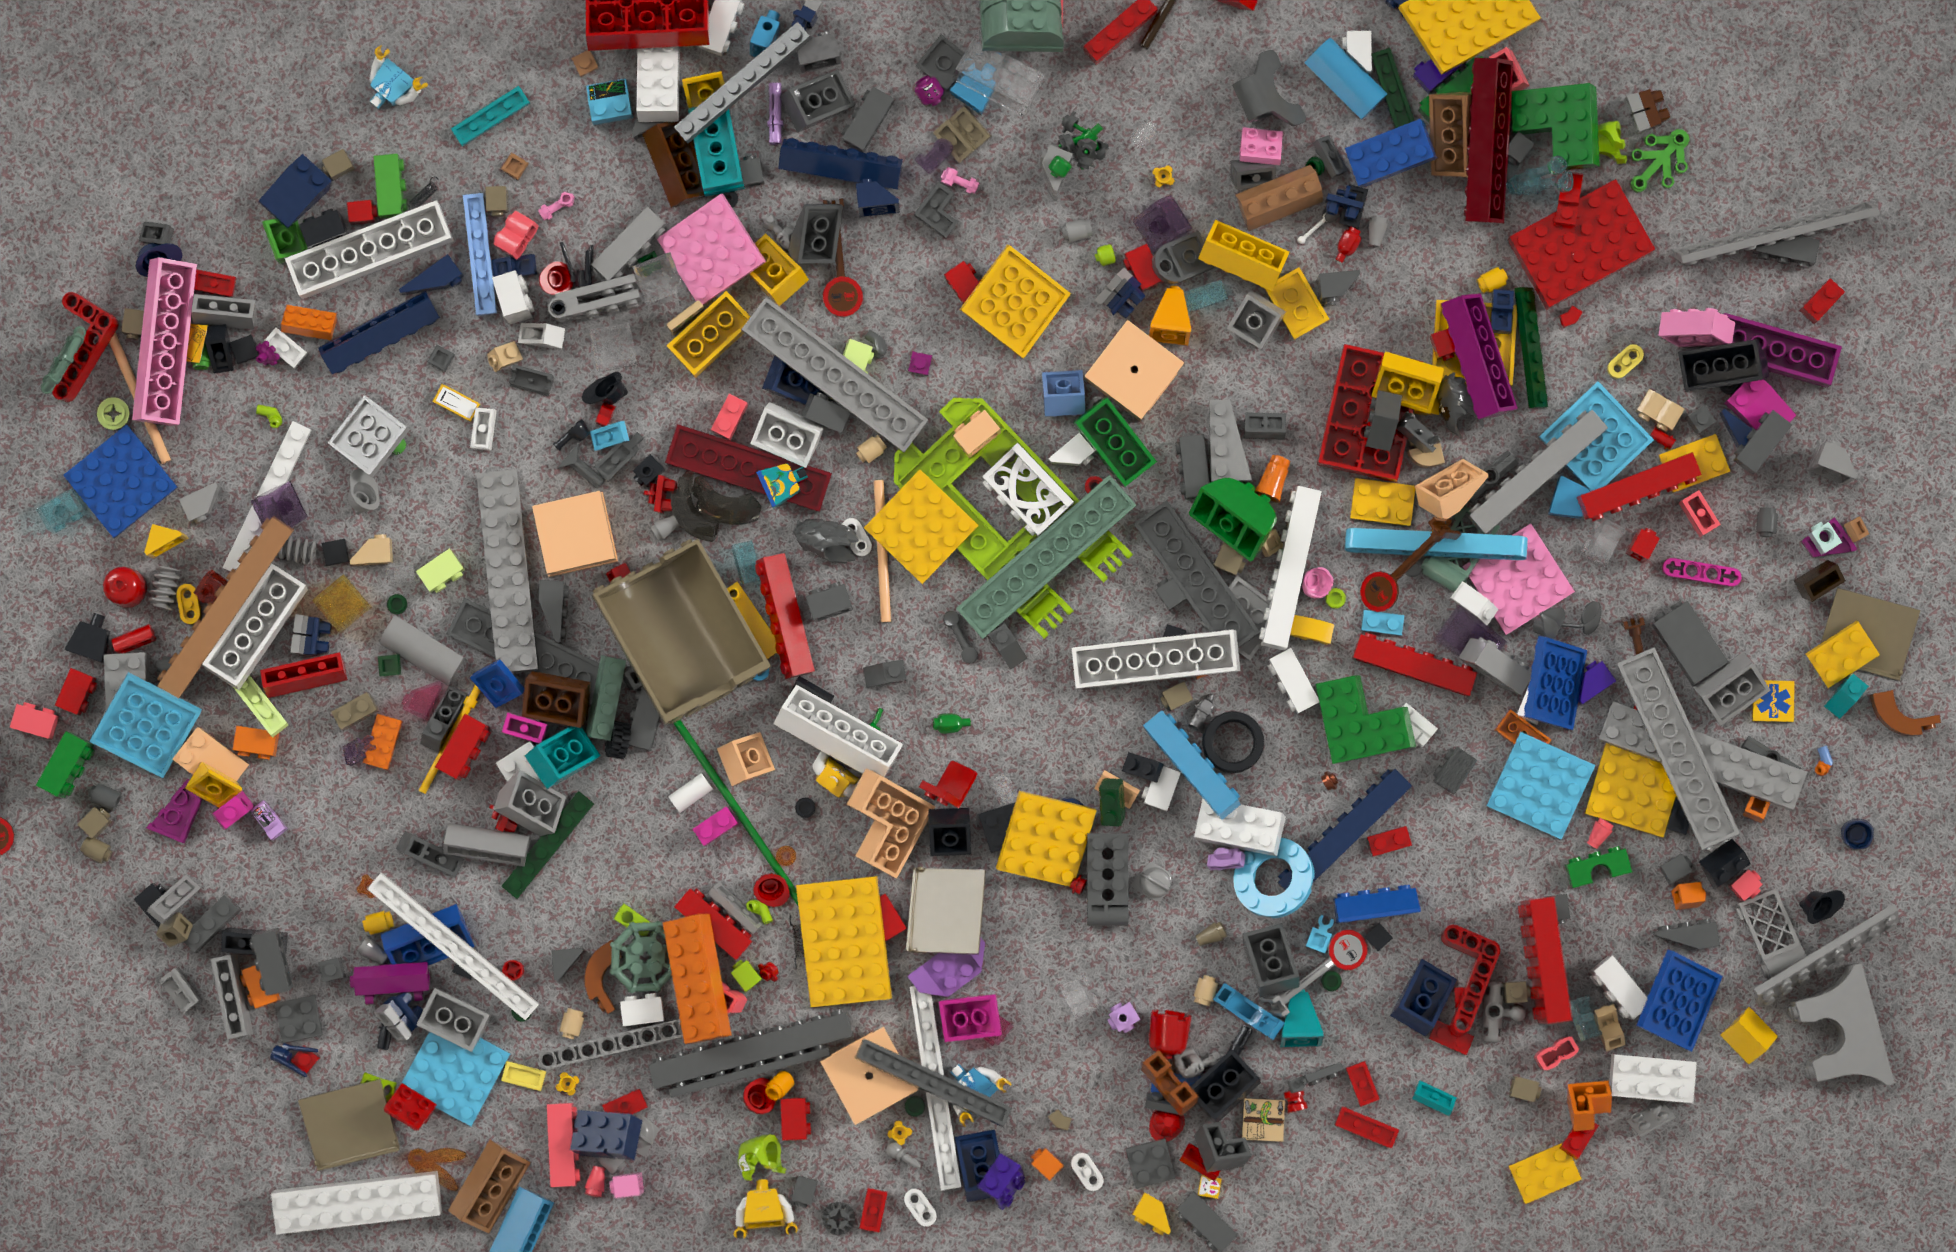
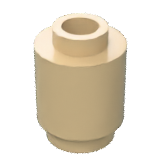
M878 435L872 436L857 447L859 451L856 454L863 463L867 461L869 464L883 454L887 447Z
M1204 975L1203 979H1198L1194 993V1002L1210 1007L1211 1002L1214 1001L1213 999L1219 984L1215 982L1216 978Z
M570 1008L567 1009V1013L564 1012L559 1030L563 1032V1037L574 1039L575 1036L580 1035L584 1012Z

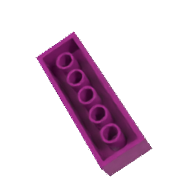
M1481 293L1461 295L1441 303L1443 316L1449 326V335L1455 345V354L1461 364V373L1467 383V392L1472 398L1473 410L1478 419L1498 417L1517 410L1518 408Z
M1723 313L1735 322L1732 343L1758 339L1766 355L1769 372L1824 388L1832 385L1842 346Z

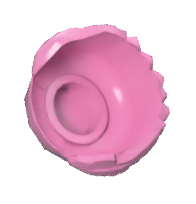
M1324 567L1308 570L1303 576L1302 589L1308 597L1322 598L1331 591L1334 579Z

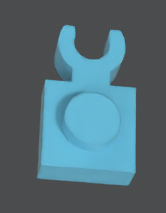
M1320 915L1318 918L1319 928L1312 927L1306 947L1325 954L1332 936L1327 930L1333 926L1334 919H1331L1328 925H1324L1322 923L1324 916Z

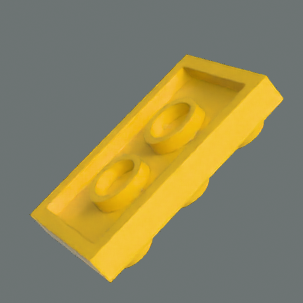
M1300 267L1279 278L1273 291L1265 289L1272 303L1286 311L1282 321L1293 340L1330 320Z
M1716 434L1658 455L1661 464L1693 452L1702 475L1696 477V482L1688 485L1685 482L1677 484L1678 489L1672 490V493L1730 472Z
M1355 478L1350 519L1411 526L1415 486Z
M1858 621L1850 624L1806 653V656L1827 688H1830L1880 655Z
M1562 1143L1508 1166L1525 1204L1582 1180L1573 1158L1560 1149Z

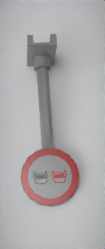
M1341 930L1335 933L1328 944L1329 958L1299 981V988L1287 990L1278 995L1264 996L1259 999L1261 1002L1271 1004L1272 1009L1268 1011L1270 1014L1284 1017L1290 1012L1285 1005L1289 1002V999L1334 965L1342 970H1353L1359 967L1365 961L1367 955V944L1364 937L1354 930Z

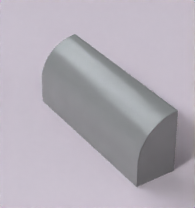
M396 615L390 621L380 640L382 646L395 654H400V657L447 686L450 685L466 659Z
M449 823L444 839V854L525 866L530 836Z

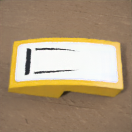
M441 384L432 401L470 422L475 414V407L478 408L480 405L478 402L444 384Z

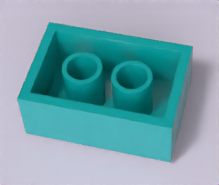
M570 726L539 743L524 756L546 789H549L588 767L601 755L582 727Z

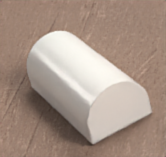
M475 407L470 448L486 451L492 450L497 410Z
M700 773L668 797L679 813H681L712 791L713 788L704 775Z

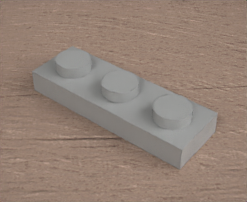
M185 875L148 908L147 912L163 924L195 896L201 887Z
M720 881L708 892L713 901L721 904L731 917L736 918L746 931L754 934L763 925L762 920L751 911H748L746 905Z

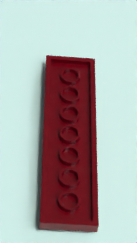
M679 424L676 426L665 460V464L766 496L767 494L756 472L787 463L791 471L803 467L780 456ZM807 466L806 468L804 467L808 478L797 482L801 491L785 502L820 512L832 473Z

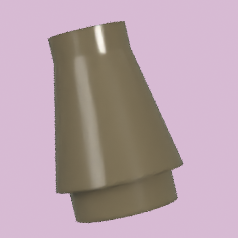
M1214 922L1195 936L1199 945L1202 946L1223 941V938L1227 937V933L1221 922Z

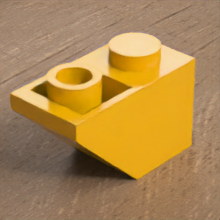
M1144 1192L1132 1213L1136 1216L1134 1220L1144 1226L1146 1222L1154 1226L1152 1230L1162 1236L1164 1233L1169 1235L1171 1230L1163 1203Z

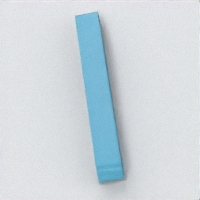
M1348 528L1346 529L1345 551L1353 553L1411 555L1431 536L1432 532ZM1461 533L1462 535L1457 540L1443 538L1423 555L1525 560L1527 559L1528 538L1514 535Z

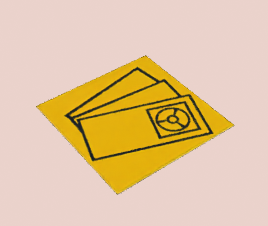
M190 324L186 362L200 363L208 325Z

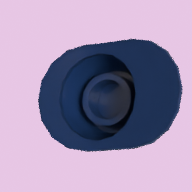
M171 243L161 245L147 244L139 251L135 265L136 271L140 275L148 277L150 259L164 258L181 261L183 256L182 250L177 245Z

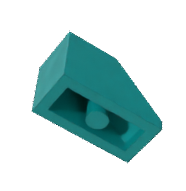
M1852 673L1847 676L1824 707L1840 719L1858 701L1869 686Z

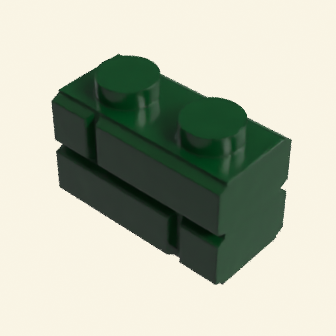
M1105 778L1099 787L1101 825L1121 826L1126 817L1123 779Z

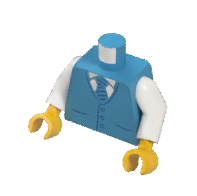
M958 1064L950 1071L958 1080V1083L988 1097H991L998 1089L1006 1093L1003 1089L1004 1084L1012 1085L1011 1082L994 1070L984 1067L976 1069L973 1067L967 1073ZM952 1104L964 1127H966L964 1123L966 1119H970L972 1123L974 1122L971 1112Z

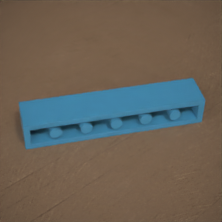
M1161 710L1143 725L1145 731L1217 816L1223 820L1241 805L1238 800L1239 794L1233 787L1229 789L1226 786L1227 780L1220 772L1218 774L1214 772V765L1208 758H1202L1200 748L1195 743L1190 744L1187 740L1189 738L1187 733L1182 728L1178 730L1174 725L1177 723L1169 713L1166 715Z

